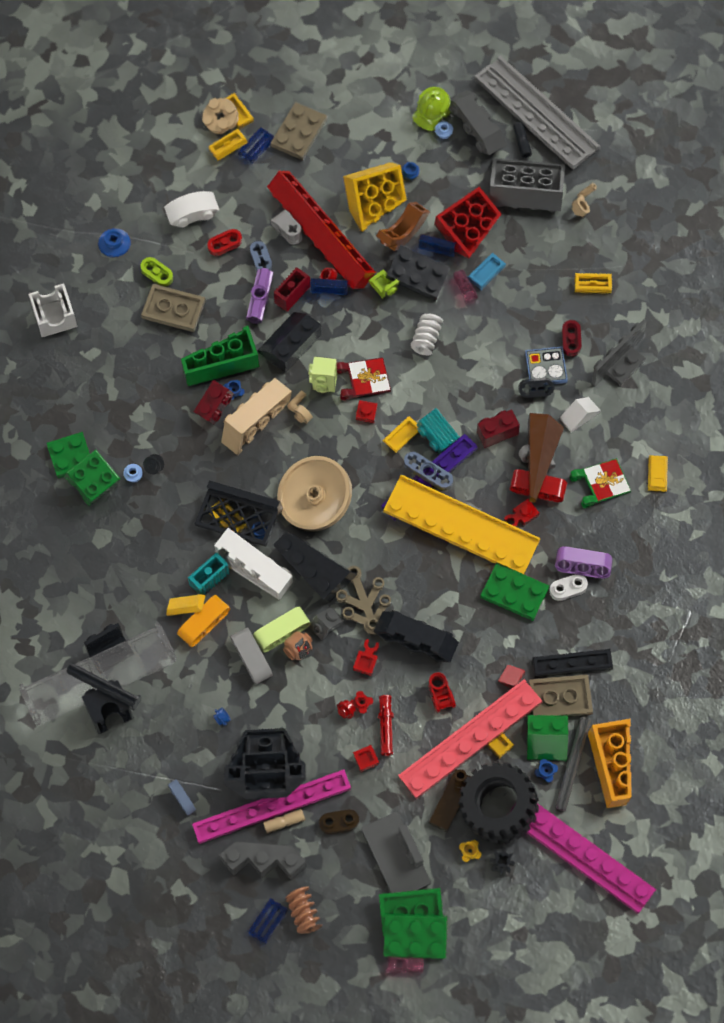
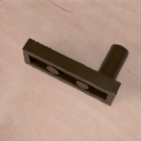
M455 769L429 821V824L445 832H448L460 808L458 804V798L461 797L459 793L460 788L466 786L464 783L466 777L471 778L464 770Z

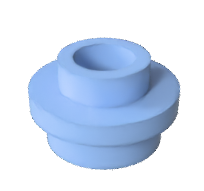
M442 121L436 125L435 133L439 138L447 139L452 135L453 127L449 122Z
M130 464L124 469V477L127 481L134 483L142 478L143 471L139 465ZM135 470V474H130V471Z

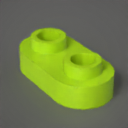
M153 257L145 258L141 262V271L146 277L163 287L171 285L173 273L168 267Z

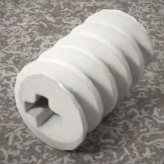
M423 314L420 316V322L417 325L413 341L411 342V348L418 354L427 356L433 354L430 350L435 348L434 343L437 342L435 337L439 336L438 331L441 330L440 325L443 324V319L434 314Z

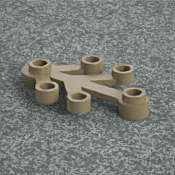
M351 566L348 569L357 572V576L351 583L354 584L359 600L349 596L345 590H339L336 593V599L340 603H347L364 611L366 617L354 613L351 607H345L342 612L343 618L364 625V630L368 634L376 635L373 632L375 627H371L370 623L375 622L377 624L382 611H385L390 606L391 598L389 595H382L379 598L380 605L375 614H373L371 608L380 590L384 588V580L380 577L373 580V588L367 598L361 583L362 572L359 567ZM376 582H381L382 585H381V586H376L375 583H376ZM344 594L345 598L341 599L338 596ZM388 599L389 602L385 604L382 603V600ZM350 611L352 612V614L350 616H346L345 612Z

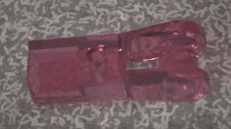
M462 269L455 272L453 277L466 303L473 298L478 299L477 292L470 283L465 271Z
M386 958L388 961L387 972H424V958ZM397 962H403V968H397Z

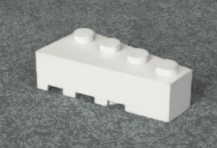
M229 528L226 529L214 545L215 552L228 563L230 569L278 600L283 597L293 583L292 573L288 569L280 567L271 558L265 556Z

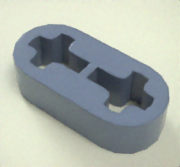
M261 241L253 242L250 246V253L256 271L263 268L261 261H264L266 268L271 271L272 262L266 245ZM256 248L261 250V255H258Z
M177 779L169 783L170 791L185 814L189 816L195 812L196 809Z

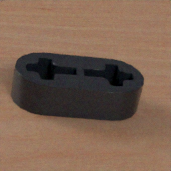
M545 377L525 379L518 385L520 394L525 398L549 396L555 389L552 380ZM544 383H547L550 386L547 388V391H544L543 388L538 387H543ZM527 384L531 388L535 387L534 389H529L528 393L522 390Z

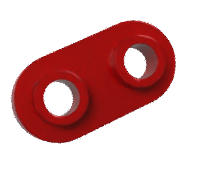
M229 229L212 237L207 244L209 253L214 256H220L239 247L242 244V234L237 229Z

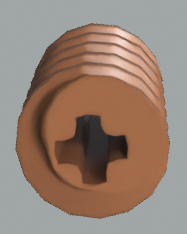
M308 886L296 889L286 897V902L290 903L288 908L292 910L291 916L296 918L294 920V924L298 926L296 931L301 934L311 933L322 927V924L316 925L320 917H313L317 913V909H310L315 903L307 901L312 897V894H305L309 890Z

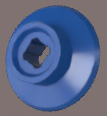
M121 229L105 231L98 241L100 251L108 257L122 256L129 250L131 245L129 235Z

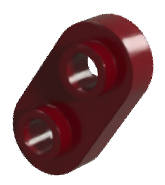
M568 320L562 326V348L567 356H577L582 347L581 326L575 320Z

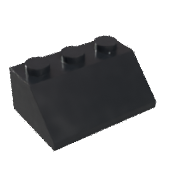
M293 312L257 351L286 373L322 335L321 324L308 314Z

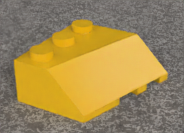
M389 162L343 176L349 211L362 232L371 223L377 222L385 213L392 211L407 200L401 165Z

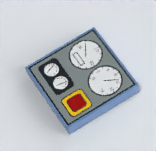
M562 347L525 350L529 379L545 377L551 379L554 384L567 383Z

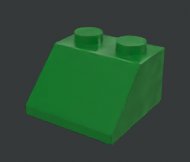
M528 715L527 760L567 761L568 716Z

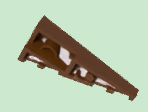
M530 413L528 418L529 502H536L564 430V427L549 414Z

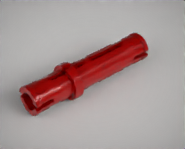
M390 695L379 696L380 713H378V719H380V755L382 756L393 755L392 719L394 718V713H392V696Z

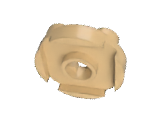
M225 98L211 99L203 112L204 124L215 134H224L225 131L232 130L239 119L237 108L230 100ZM223 113V115H225L224 118L221 117L220 120H218L217 115Z

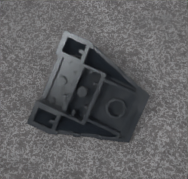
M285 728L245 730L237 744L236 752L231 755L229 765H226L224 768V785L245 799L288 797L306 781V764L299 757V752L295 750Z

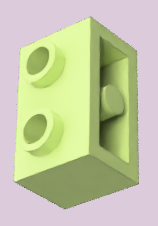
M314 357L313 364H309V383H312L313 390L320 393L335 392L337 381L336 359Z

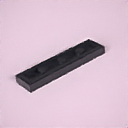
M610 649L532 657L535 678L613 670Z

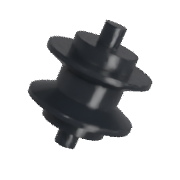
M152 454L145 458L143 467L147 473L154 475L163 470L164 460L160 455Z

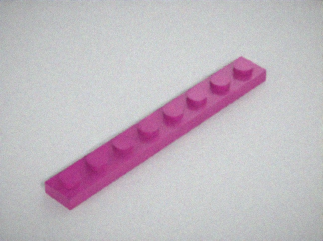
M341 770L300 785L288 797L263 798L193 823L192 826L198 843L202 844L351 790V786L345 770Z

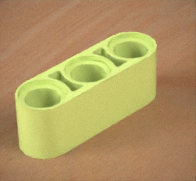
M296 607L258 629L253 634V637L262 652L265 653L284 643L294 632H302L307 629L311 622L301 607Z

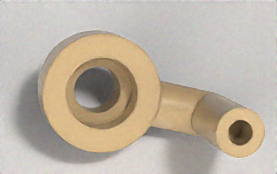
M594 183L578 194V198L572 202V211L575 215L584 217L590 212L585 197L597 189Z
M302 390L288 403L287 408L295 413L294 417L297 421L308 423L313 418L311 413L304 406L298 405L306 397Z

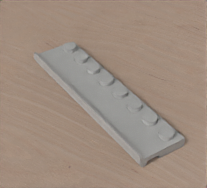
M499 56L498 60L492 65L489 64L475 75V81L522 122L524 126L571 169L574 170L593 153L600 150L598 143L503 57Z

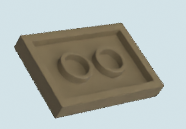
M295 102L273 138L271 147L303 160L325 124L327 115Z
M152 284L141 317L145 320L195 332L206 299L202 296Z
M588 675L529 680V686L542 700V704L532 711L533 715L571 717L593 714Z

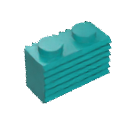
M437 408L417 423L419 434L422 437L426 436L432 450L438 451L439 454L460 438Z
M216 552L188 577L190 587L197 594H207L209 589L215 587V584L221 582V579H224L229 574L228 563Z

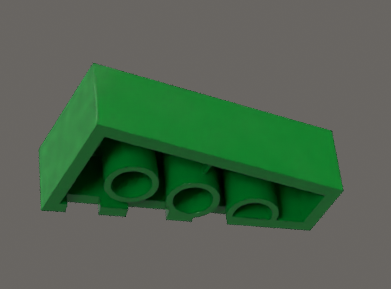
M249 326L242 328L243 330L236 334L234 332L228 335V338L220 342L212 343L206 349H200L182 358L181 363L187 386L260 367L258 353Z

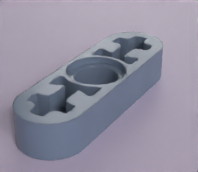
M409 452L405 455L404 466L407 470L441 491H448L452 488L453 477L449 472L416 452ZM409 459H416V463L409 464ZM430 467L434 470V473L428 476L423 473V470ZM441 479H448V483L441 484Z

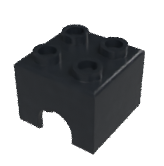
M109 680V681H108V682H110V683H112V684H114V685H116V686L122 688L118 680H116V681H114V680ZM89 689L82 696L86 710L98 735L108 731L105 721L110 714H119L124 723L134 719L129 705L98 689Z

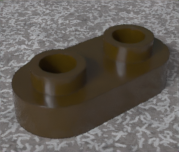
M351 809L325 813L319 820V827L325 834L352 831L359 825V815ZM351 816L353 820L351 822H347L345 820L346 817ZM327 820L333 821L332 825H327L325 822Z

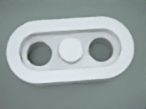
M577 574L554 581L550 586V595L556 601H563L581 595L586 591L588 581L583 575ZM575 581H580L581 585H576ZM562 587L563 591H558L556 588Z

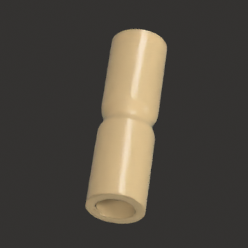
M302 809L285 814L283 817L280 816L265 821L263 824L268 834L285 826L305 821Z

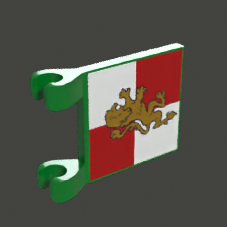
M617 458L584 469L572 470L569 476L572 482L585 478L592 495L582 498L581 505L583 508L631 493Z

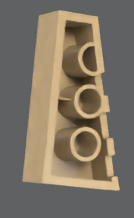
M276 378L270 383L266 382L258 393H253L245 404H240L233 414L227 415L224 419L221 443L236 455H239L242 452V446L253 441L257 430L260 429L262 431L268 424L270 417L274 419L290 402L292 391Z

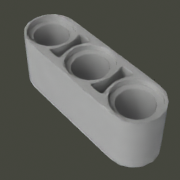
M248 627L230 636L255 685L273 676L265 657Z

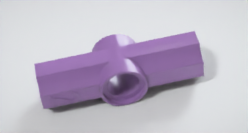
M267 268L257 270L254 287L251 290V300L246 320L253 324L262 323L265 308L268 304L273 272Z

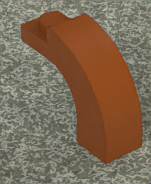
M417 202L408 203L398 221L388 229L379 230L376 237L380 239L383 245L396 251L400 245L404 246L418 232L430 211Z

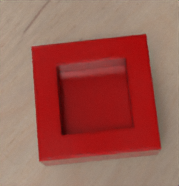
M359 400L356 420L374 423L378 403Z
M372 745L353 752L361 772L379 765Z

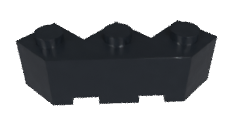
M395 610L391 612L382 611L373 631L385 641L400 642L411 652H425L437 662L450 663L459 644V641L453 637L452 633L405 616Z

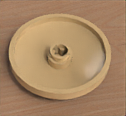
M323 456L304 458L293 464L280 481L277 499L283 506L281 513L289 523L298 529L311 532L327 529L336 524L346 513L351 502L352 484L345 469L336 461Z

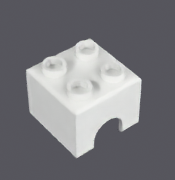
M64 283L54 286L55 290L48 295H40L38 291L28 294L42 337L77 327Z

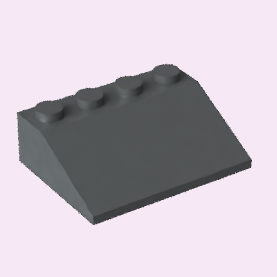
M493 158L489 199L496 207L509 206L512 208H529L531 210L542 209L551 212L561 211L565 164Z

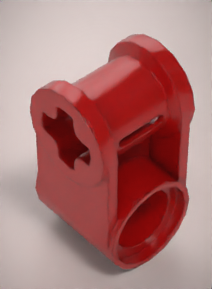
M439 672L433 673L429 678L428 687L436 713L445 708H455V699L445 675ZM440 680L443 685L435 687L432 682Z

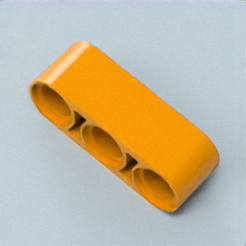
M214 595L203 605L201 612H195L179 628L177 635L190 647H194L229 613L231 608L217 595Z

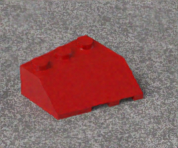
M478 187L438 214L434 225L457 253L470 259L500 218L501 212L483 190Z

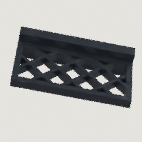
M209 480L207 485L208 491L194 523L195 526L221 534L227 528L234 529L235 533L245 541L266 547L279 514L281 515L283 510L281 502ZM211 496L219 498L221 502L211 508L208 504ZM231 502L236 503L238 508L228 513L225 505ZM223 507L226 514L216 519L212 511ZM249 507L254 508L256 513L245 518L242 511ZM241 512L243 520L233 524L230 517ZM211 513L213 521L207 524L201 522L204 515ZM265 513L273 514L271 520L265 523L262 522L261 515ZM258 517L261 525L251 529L248 522ZM228 518L231 526L225 529L220 528L218 522ZM246 523L249 531L243 534L237 533L236 527ZM264 528L265 536L263 540L255 538L253 533Z

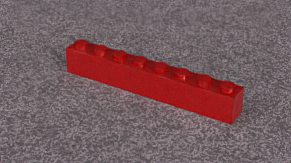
M278 171L267 186L271 191V195L278 199L282 204V208L287 210L296 222L300 224L304 234L310 237L314 242V246L321 250L325 255V259L332 263L338 274L343 276L347 281V285L353 289L364 288L376 272L290 171Z

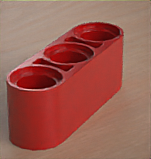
M520 469L513 471L509 488L512 492L529 496L528 471ZM546 475L537 498L552 502H563L568 484L567 481Z

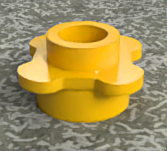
M478 841L462 842L459 845L464 862L481 858L482 854L478 848Z

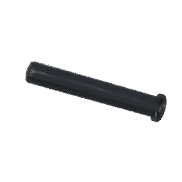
M73 663L67 668V674L131 706L132 710H135L141 701L140 695L135 696Z

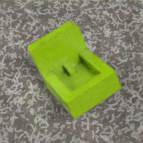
M384 269L369 280V284L382 299L387 295H393L398 290L397 286L399 284L397 279L394 281L387 279V273Z

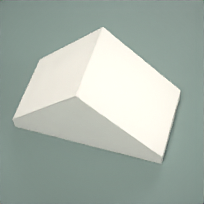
M589 397L575 399L559 420L572 433L600 413L601 410Z

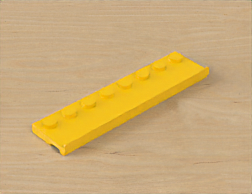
M400 475L383 510L384 513L490 562L499 563L522 574L525 573L540 541V538L404 475Z

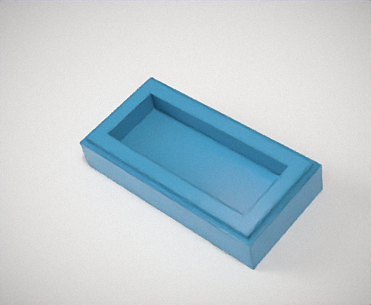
M491 253L468 276V280L482 290L506 267V263L494 253Z

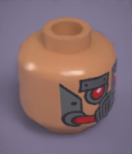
M296 631L284 641L283 651L291 660H302L312 651L311 642L313 640L306 632L303 634Z

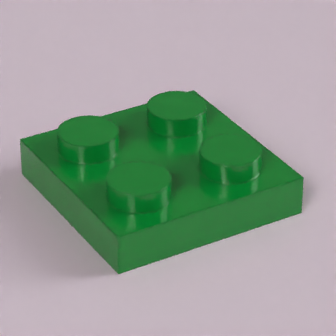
M83 432L46 443L57 478L65 477L69 470L90 454Z

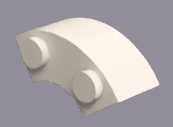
M207 191L181 196L164 207L170 225L183 228L195 221L209 220L219 211L213 192Z

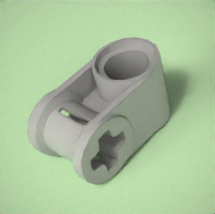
M283 210L270 220L273 228L289 244L297 245L302 241L301 226L287 210Z

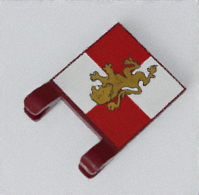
M383 357L349 363L337 362V375L348 371L352 389L341 390L340 398L342 401L354 397L391 392Z

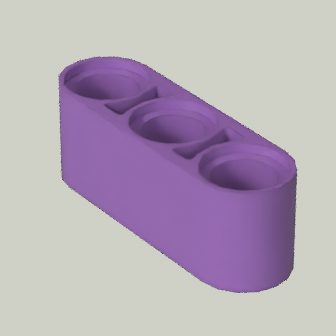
M560 547L557 550L555 568L564 573L605 579L611 574L613 559L611 555L603 552Z

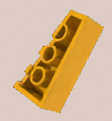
M630 719L595 724L588 731L607 808L627 805L631 799Z

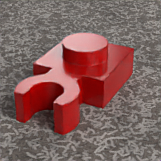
M527 499L513 508L514 515L509 514L505 516L504 522L511 520L514 522L512 525L515 527L520 522L525 526L537 518L540 512Z
M366 639L364 642L365 652L359 650L353 671L372 676L378 660V656L373 654L379 650V643L376 642L375 647L370 648L368 647L369 639Z

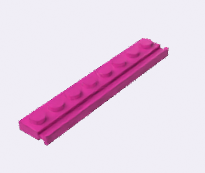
M539 805V811L535 813L536 821L529 824L531 829L527 834L639 914L656 889Z

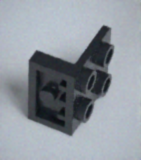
M119 623L106 626L101 633L89 636L84 642L88 656L100 674L134 655L123 636Z

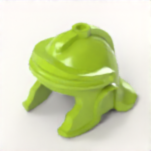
M440 87L425 89L419 95L417 111L412 117L414 122L423 129L435 131L436 125L450 114V97L448 93Z

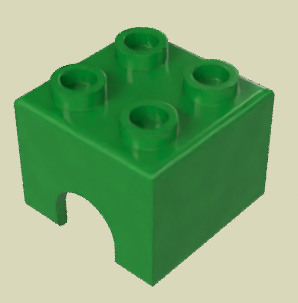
M94 450L65 475V479L79 491L82 499L89 507L116 486L121 479L97 450Z

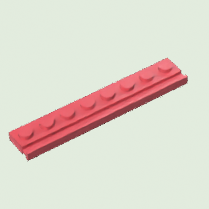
M522 680L398 775L412 795L418 799L542 704V700L527 684L526 680Z

